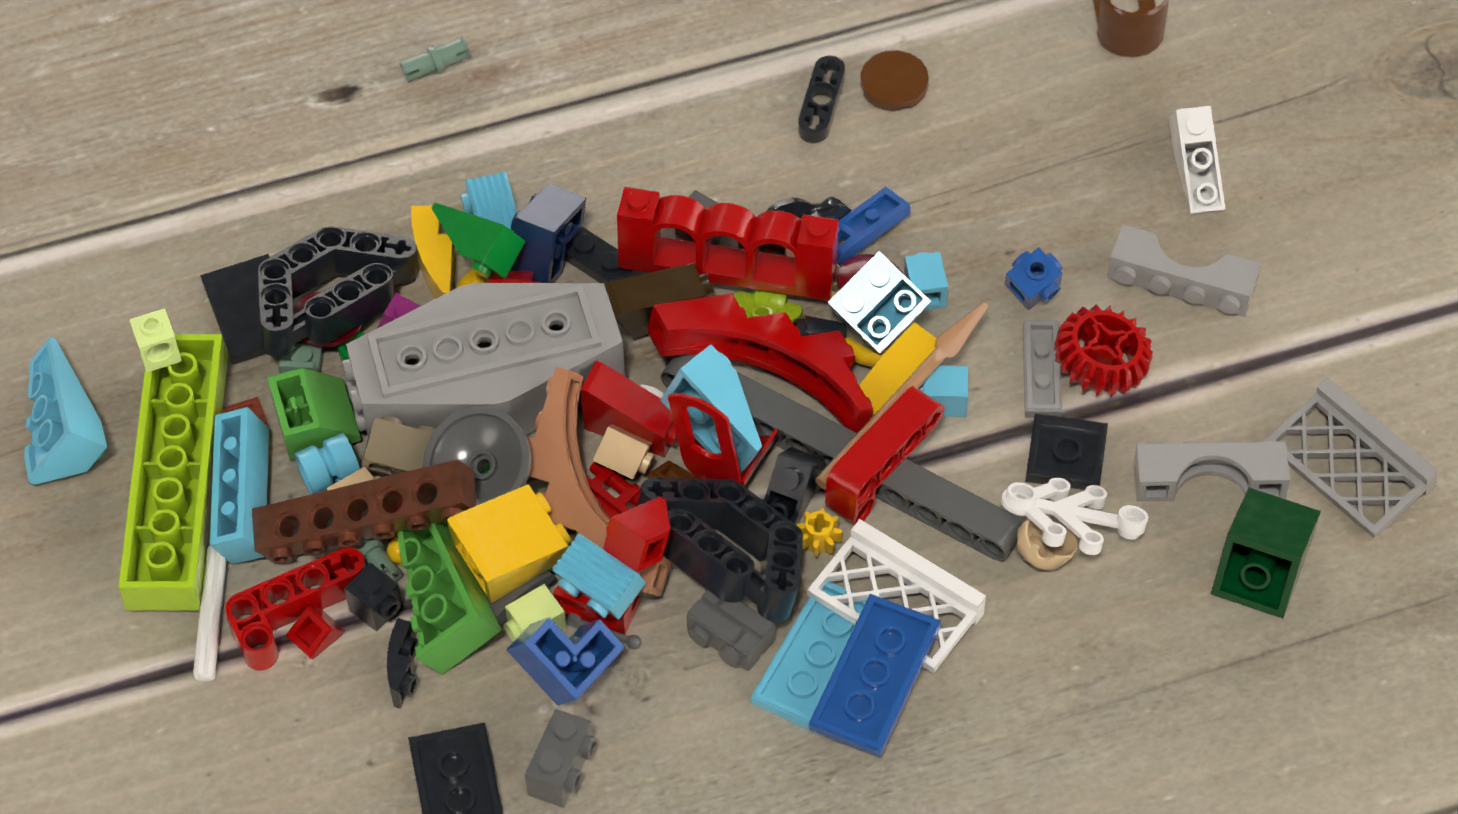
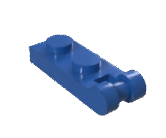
M885 186L839 220L838 241L841 239L845 241L840 245L838 244L837 264L841 266L844 261L853 257L910 215V204Z

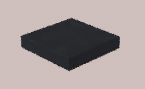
M1035 413L1025 482L1047 484L1052 478H1062L1067 480L1073 489L1085 490L1090 485L1100 486L1108 423Z

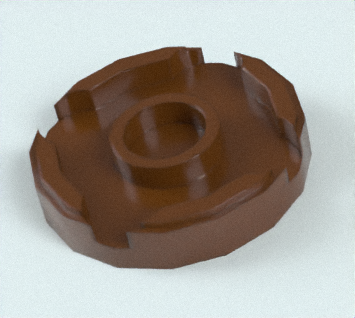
M900 50L883 51L873 55L864 63L860 73L861 89L867 101L877 108L888 111H900V107L908 106L909 109L916 106L926 95L929 86L928 70L923 62L911 53Z

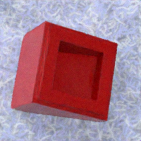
M307 606L286 636L310 659H314L338 640L345 630L322 609Z

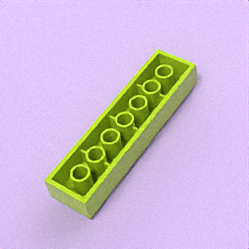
M174 334L181 362L147 373L146 371L144 372L118 585L126 611H200L206 548L209 543L211 525L215 415L222 414L228 364V356L222 334Z

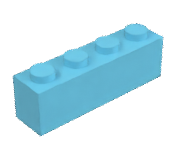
M248 407L215 415L210 546L232 565L264 557L255 552L252 508L267 505L269 427Z

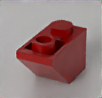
M658 497L611 517L606 527L607 536L603 550L636 572L661 562L670 533L666 500Z

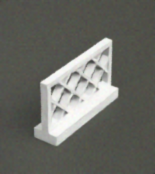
M861 519L851 529V537L807 590V596L852 622L854 625L860 614L855 611L853 602L867 600L870 594L881 598L901 596L903 606L909 608L906 595L922 593L929 598L930 606L914 608L912 610L928 616L932 615L933 618L938 620V614L953 612L963 618L956 627L942 629L940 627L935 638L938 639L940 649L933 658L927 656L923 664V668L933 674L972 624L976 625L982 618L986 595ZM853 551L866 559L867 568L846 570L845 560ZM891 574L897 578L899 587L878 590L875 575ZM869 576L872 591L851 593L848 579ZM843 580L846 594L830 596L821 589L827 582ZM944 637H949V638L945 641V643H944V639H943V638H944Z

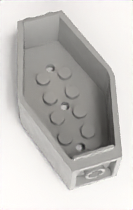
M472 283L460 286L346 344L349 359L342 360L359 432L366 430L367 436H369L375 417L381 419L382 416H392L401 419L405 426L418 429V426L423 425L436 429L452 414L475 406L492 407L505 412L520 424L527 435L535 430L536 417L543 410L547 398V382L555 373L556 367L582 375L581 387L595 361L604 363L625 376L623 340L604 283ZM482 341H488L491 343V346L480 348L478 344ZM419 360V363H417V364H415V365H411V364H413L414 362H416V361ZM580 390V395H579V399H578L577 408L580 407V406H582L581 390Z

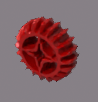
M1097 304L1090 310L1082 306L1077 313L1071 312L1066 321L1059 327L1054 342V350L1056 351L1055 362L1061 364L1060 373L1071 374L1069 377L1070 384L1074 382L1082 384V392L1087 388L1094 389L1096 397L1102 391H1105L1110 397L1116 394L1117 391L1125 395L1130 388L1135 389L1150 369L1149 365L1153 358V351L1150 350L1152 340L1145 337L1146 328L1136 327V318L1127 319L1125 317L1124 310L1120 313H1115L1110 305L1105 310H1101ZM1079 339H1082L1085 343L1082 348L1079 344ZM1124 353L1126 354L1128 359L1127 363H1125V361L1122 358Z

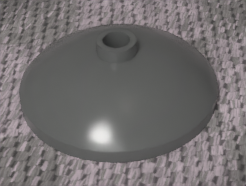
M486 406L469 407L452 414L436 428L426 446L423 467L459 459L474 470L477 505H480L525 486L531 468V448L523 428L505 412ZM486 463H490V470L487 473L483 474V466ZM437 492L432 495L434 500L437 497Z

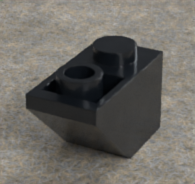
M793 447L778 454L764 501L793 523H800L817 487L815 479L820 475L825 459Z

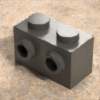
M555 708L525 773L528 796L562 808L565 807L571 792L574 793L579 786L582 776L581 769L586 759L589 760L592 757L596 747L597 738L593 737L591 720Z

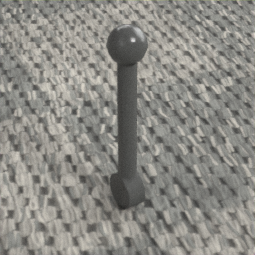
M569 613L566 618V623L573 628H579L581 625L589 623L574 613ZM610 630L619 641L626 643L630 649L635 650L641 645V639L637 635L627 636Z

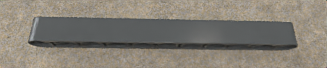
M675 355L660 375L663 384L668 388L680 368L697 355ZM737 372L758 435L771 436L777 427V438L773 445L783 450L793 447L825 459L822 468L824 470L857 434ZM905 459L876 489L875 498L998 561H1003L1007 558L1017 543L1018 528L1023 524L1014 514L908 459Z

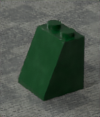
M1248 487L1227 534L1211 594L1284 618L1310 548L1321 511Z

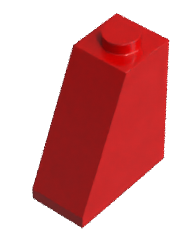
M595 361L581 387L584 430L604 436L608 426L614 424L652 442L649 452L665 458L671 445L677 446L678 444L671 411L660 401L661 398L604 363Z

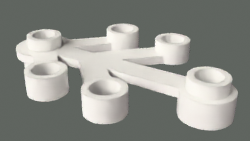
M1052 478L1049 480V483L1036 488L1026 483H1012L1003 492L1001 497V504L1008 512L1019 517L1026 516L1043 531L1041 539L1046 545L1051 547L1062 546L1067 532L1063 525L1054 523L1045 515L1050 514L1080 538V550L1089 555H1096L1101 552L1104 537L1099 532L1090 529L1084 522L1117 528L1120 536L1133 540L1145 532L1149 518L1143 509L1132 505L1120 508L1118 515L1092 510L1104 507L1107 491L1100 486L1090 485L1086 487L1085 491L1068 497L1071 485L1062 478Z

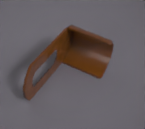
M1093 0L1098 25L1097 37L1100 44L1108 51L1121 56L1135 57L1150 53L1158 48L1163 41L1169 0H1164L1158 7L1155 5V0H1138L1139 9L1135 12L1119 9L1110 0Z

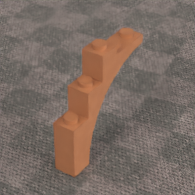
M556 367L555 373L547 382V398L544 408L538 413L535 420L534 438L527 436L532 456L529 477L549 482L547 490L542 494L552 510L548 515L554 524L561 523L563 527L578 531L577 535H583L603 549L607 536L606 527L611 519L604 512L590 489L581 464L576 434L577 404L583 376L573 371ZM662 557L661 562L637 572L646 582L641 591L661 597L672 562Z

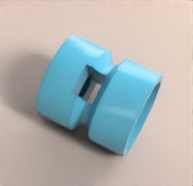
M343 433L324 440L323 447L320 449L312 445L294 453L297 467L310 494L327 491V488L333 485V482H338L360 469L354 451Z

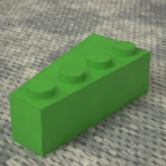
M441 521L430 524L428 529L422 531H410L408 529L398 531L397 538L401 563L407 570L408 583L405 584L407 597L412 601L414 616H411L410 619L412 631L417 633L419 646L415 647L417 660L443 675L502 630L482 588L452 543L448 523Z

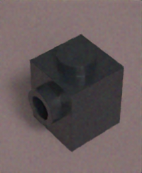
M369 563L344 588L349 611L376 632L402 607L398 583L372 563Z

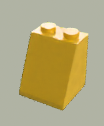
M529 484L447 519L452 543L491 604L551 569L562 558V554L566 552L567 544L571 543V539L561 523L554 525L548 513L552 510L541 492L534 494Z

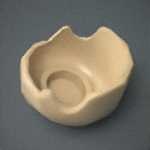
M1028 518L1018 528L1017 532L1019 553L1028 563L1042 570H1055L1070 560L1077 552V539L1074 533L1063 524L1067 531L1063 545L1060 547L1048 546L1041 539L1043 531Z

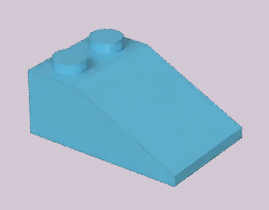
M709 345L680 368L660 401L670 410L668 395L683 393L697 397L715 406L728 416L740 474L742 475L762 448L737 371L723 353L718 352L712 345ZM687 407L694 437L707 451L716 454L721 453L714 419L697 408Z

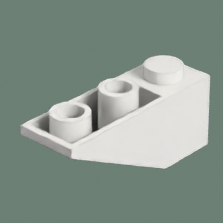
M1211 106L1175 110L1168 118L1173 152L1189 213L1196 214L1225 210Z

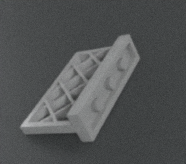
M1325 378L1317 386L1316 393L1266 439L1279 442L1285 435L1302 434L1303 450H1287L1289 466L1373 539L1383 532L1422 494L1427 495L1436 487L1438 470L1328 378ZM1318 407L1328 416V426H1306V416ZM1302 421V426H1296L1299 422ZM1333 421L1339 426H1333ZM1306 434H1329V449L1307 450ZM1333 434L1351 435L1355 439L1356 449H1333ZM1360 444L1366 449H1360ZM1356 457V473H1334V458ZM1360 457H1377L1383 462V472L1361 473ZM1297 458H1303V463H1301ZM1307 458H1329L1330 473H1313L1307 468ZM1404 480L1413 489L1406 496H1389L1388 481ZM1326 481H1330V487L1325 483ZM1334 481H1357V497H1341L1335 492ZM1361 481H1384V496L1362 497ZM1352 505H1358V511ZM1362 505H1384L1385 515L1374 525L1362 515ZM1389 505H1395V506L1389 511Z

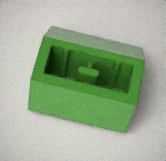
M306 368L267 377L289 460L295 459V452L314 445L319 449L322 448L324 440L340 433L345 434L350 444L361 441L343 378Z

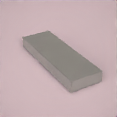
M1023 320L1025 418H1034L1035 413L1062 417L1061 364L1055 362L1056 351L1054 350V342L1060 327V321Z

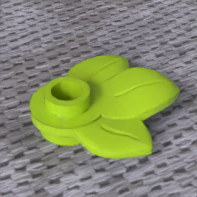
M757 289L754 294L744 291H736L733 294L740 307H743L746 311L747 318L786 312L793 323L794 318H799L802 313L801 305L786 302L787 294Z

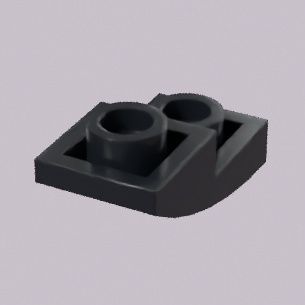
M397 618L389 640L387 677L393 706L401 709L406 696L411 697L417 685L418 676L414 674L412 658L416 651L415 647L417 646V638H414L411 622Z

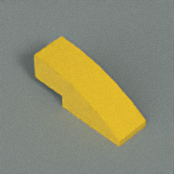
M411 206L414 242L417 245L418 263L424 280L436 299L454 290V244L447 234H442V225L431 209L432 206Z
M915 322L885 352L859 385L865 396L872 402V417L935 349L937 338Z

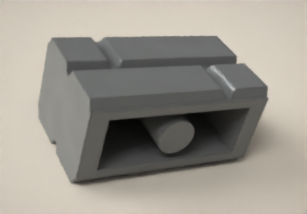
M708 589L686 615L687 631L690 638L700 646L708 644L716 649L721 659L732 667L740 665L747 671L750 670L775 640L774 622L766 620L742 601L733 603L724 601Z

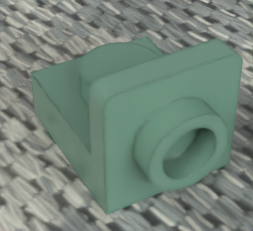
M295 343L294 350L284 356L283 361H279V374L300 368L321 372L324 354L323 347L307 343Z

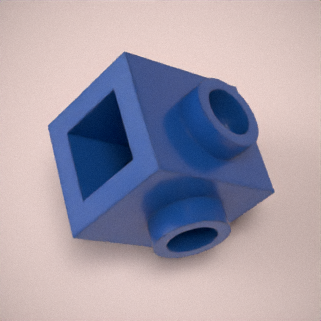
M1040 247L1031 254L1025 251L1019 255L1012 263L1013 268L1006 273L1005 285L1027 310L1031 309L1041 300L1048 302L1061 290L1059 285H1061L1063 274L1061 270L1063 268L1053 254L1048 253L1046 255Z

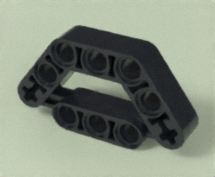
M327 226L264 260L258 268L263 351L273 357L286 356L294 350L295 343L305 337L314 344H328L385 311L394 297L393 286L410 283L417 276L416 243L412 239L403 236ZM335 275L346 276L343 280L306 301L304 309L293 315V299Z
M649 478L642 483L636 507L658 497L666 500L670 533L663 556L724 601L731 603L740 602L747 596L757 604L758 613L766 620L782 622L789 618L799 588L803 543L802 530L795 523L734 480ZM714 529L722 532L724 535H726L728 538H730L732 541H734L736 544H738L740 547H742L744 550H746L748 553H750L752 556L758 559L761 562L760 572L754 569L755 564L750 556H748L746 553H744L742 550H740L738 547H736L734 544H732L729 540H727Z

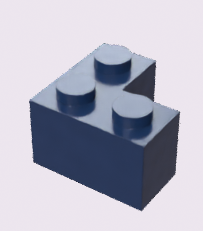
M550 183L538 194L535 193L531 197L529 204L522 211L516 212L511 223V230L524 239L525 243L510 271H534V282L553 283L563 273L566 244L583 227L586 197Z

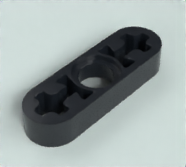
M823 56L814 65L798 118V134L805 142L820 143L829 135L845 81V64L836 56ZM828 70L833 71L830 83L825 82V74L828 73ZM824 94L829 96L831 100L826 104H818L813 101V97ZM814 115L819 116V124L816 125L815 129L809 128L812 126Z

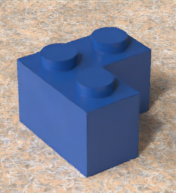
M548 617L531 623L506 650L558 706L576 701L625 646L600 619L581 625L568 638L552 619Z

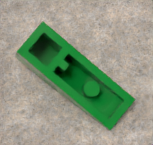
M434 202L431 209L458 253L472 263L470 269L485 278H489L493 274L505 279L525 240L503 224Z

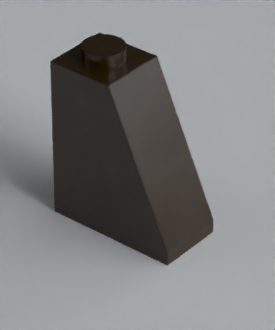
M694 263L610 281L604 284L615 316L633 339L647 334L653 305L710 297L709 294L714 292L707 272L701 274Z

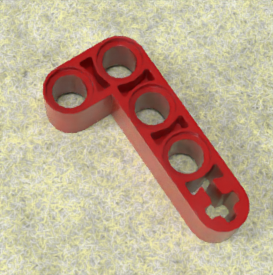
M909 387L832 467L826 480L825 506L853 525L859 519L864 521L874 506L876 489L937 426L944 414V405L916 387Z
M342 548L231 596L225 604V613L231 634L245 663L254 670L262 671L269 669L276 663L279 655L273 634L274 630L297 621L307 606L323 610L346 600L344 588L366 567L363 554L355 548ZM315 584L321 585L318 588H309L310 586ZM280 599H285V600H286V601H284L283 603L274 604V602L277 601V600H280ZM245 614H249V615H250L249 617H247V618H245V619H238V618H239L240 616H242V615H245ZM258 644H266L262 648L252 649Z

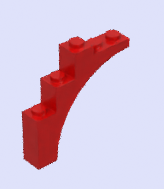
M733 293L653 305L647 333L660 356L698 355L709 345H712L728 359L746 362L769 370L797 384L819 399L837 416L844 427L855 433H858L872 417V402L865 396L857 383L855 374L850 371L855 361L854 350L846 342L840 331L801 336L798 327L794 326L786 312L747 318L746 311L743 307H740Z

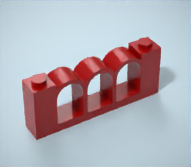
M624 187L617 212L618 268L651 273L694 263L701 274L707 272L712 283L830 301L836 276L839 220L805 214L800 219L784 211H767L756 217L750 210L733 203H718L706 209L698 201L682 195H669L660 198V192ZM676 228L690 234L695 242L660 237V229ZM727 236L740 242L745 250L711 245L710 237ZM778 244L784 246L795 255V258L759 252V245Z

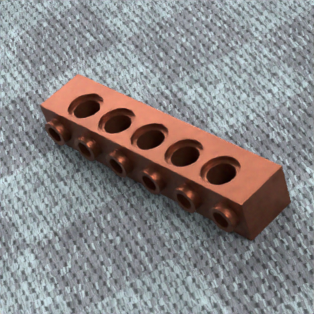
M459 459L252 508L255 552L270 559L273 563H285L291 561L292 556L300 554L319 555L325 553L326 548L334 546L353 547L361 543L360 540L368 538L387 539L395 536V532L407 529L410 531H422L428 529L432 523L441 521L448 523L447 519L477 506L474 470ZM437 492L436 499L429 504L430 498ZM403 500L400 509L395 512L397 504ZM368 509L367 515L361 520L362 513ZM334 517L332 524L327 528L329 520ZM299 525L298 532L293 536L295 528Z

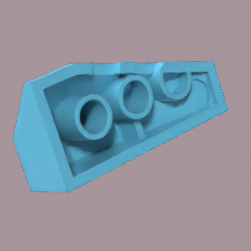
M49 337L31 359L29 368L28 398L34 400V406L31 415L26 418V429L32 431L31 445L28 444L25 447L24 460L28 481L34 485L87 472L96 460L102 458L107 448L99 416L57 340Z

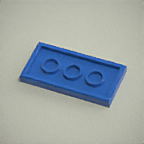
M870 594L808 724L809 730L881 758L940 630L941 620Z

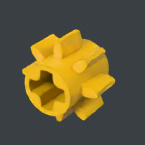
M824 508L812 513L804 512L805 524H796L803 533L802 550L807 548L808 551L813 553L814 557L827 552L833 554L834 542H842V530L838 528L839 517H831L825 512Z

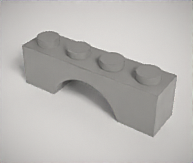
M1122 224L1110 256L1107 278L1116 280L1121 284H1131L1145 288L1156 294H1166L1184 299L1191 304H1201L1219 309L1227 314L1246 317L1258 282L1261 263L1226 253L1220 260L1208 266H1183L1172 261L1164 254L1159 246L1156 233Z
M1226 440L1220 443H1199L1197 441L1161 443L1151 441L1145 444H1136L1133 462L1136 501H1174L1177 492L1187 481L1204 475L1226 478L1239 486L1244 494H1246L1248 487L1286 499L1290 484L1286 442H1273L1271 440L1235 442Z

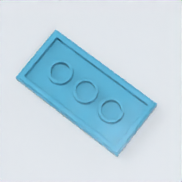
M827 582L821 589L830 596L846 594L845 588L832 582ZM809 597L751 696V704L809 730L808 724L855 625ZM867 600L853 602L857 613L861 614Z

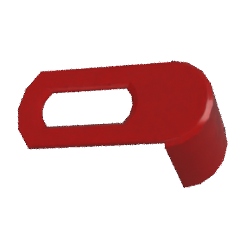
M683 393L669 394L667 398L681 457L689 471L699 479H729L745 486L777 438V427L771 436L758 435L762 448L741 475L728 416L715 406L697 397ZM687 407L697 408L714 419L721 453L716 454L707 451L694 437Z

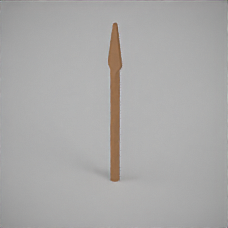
M986 302L978 305L937 337L935 349L815 479L819 487L826 489L828 474L835 463L909 387L914 386L918 389L945 359L953 358L958 354L988 308Z

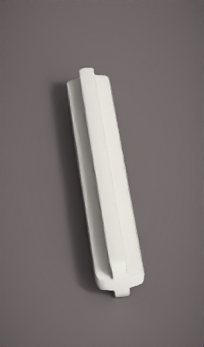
M210 545L206 548L193 670L195 680L200 682H210L215 678L227 566L226 558L221 556Z

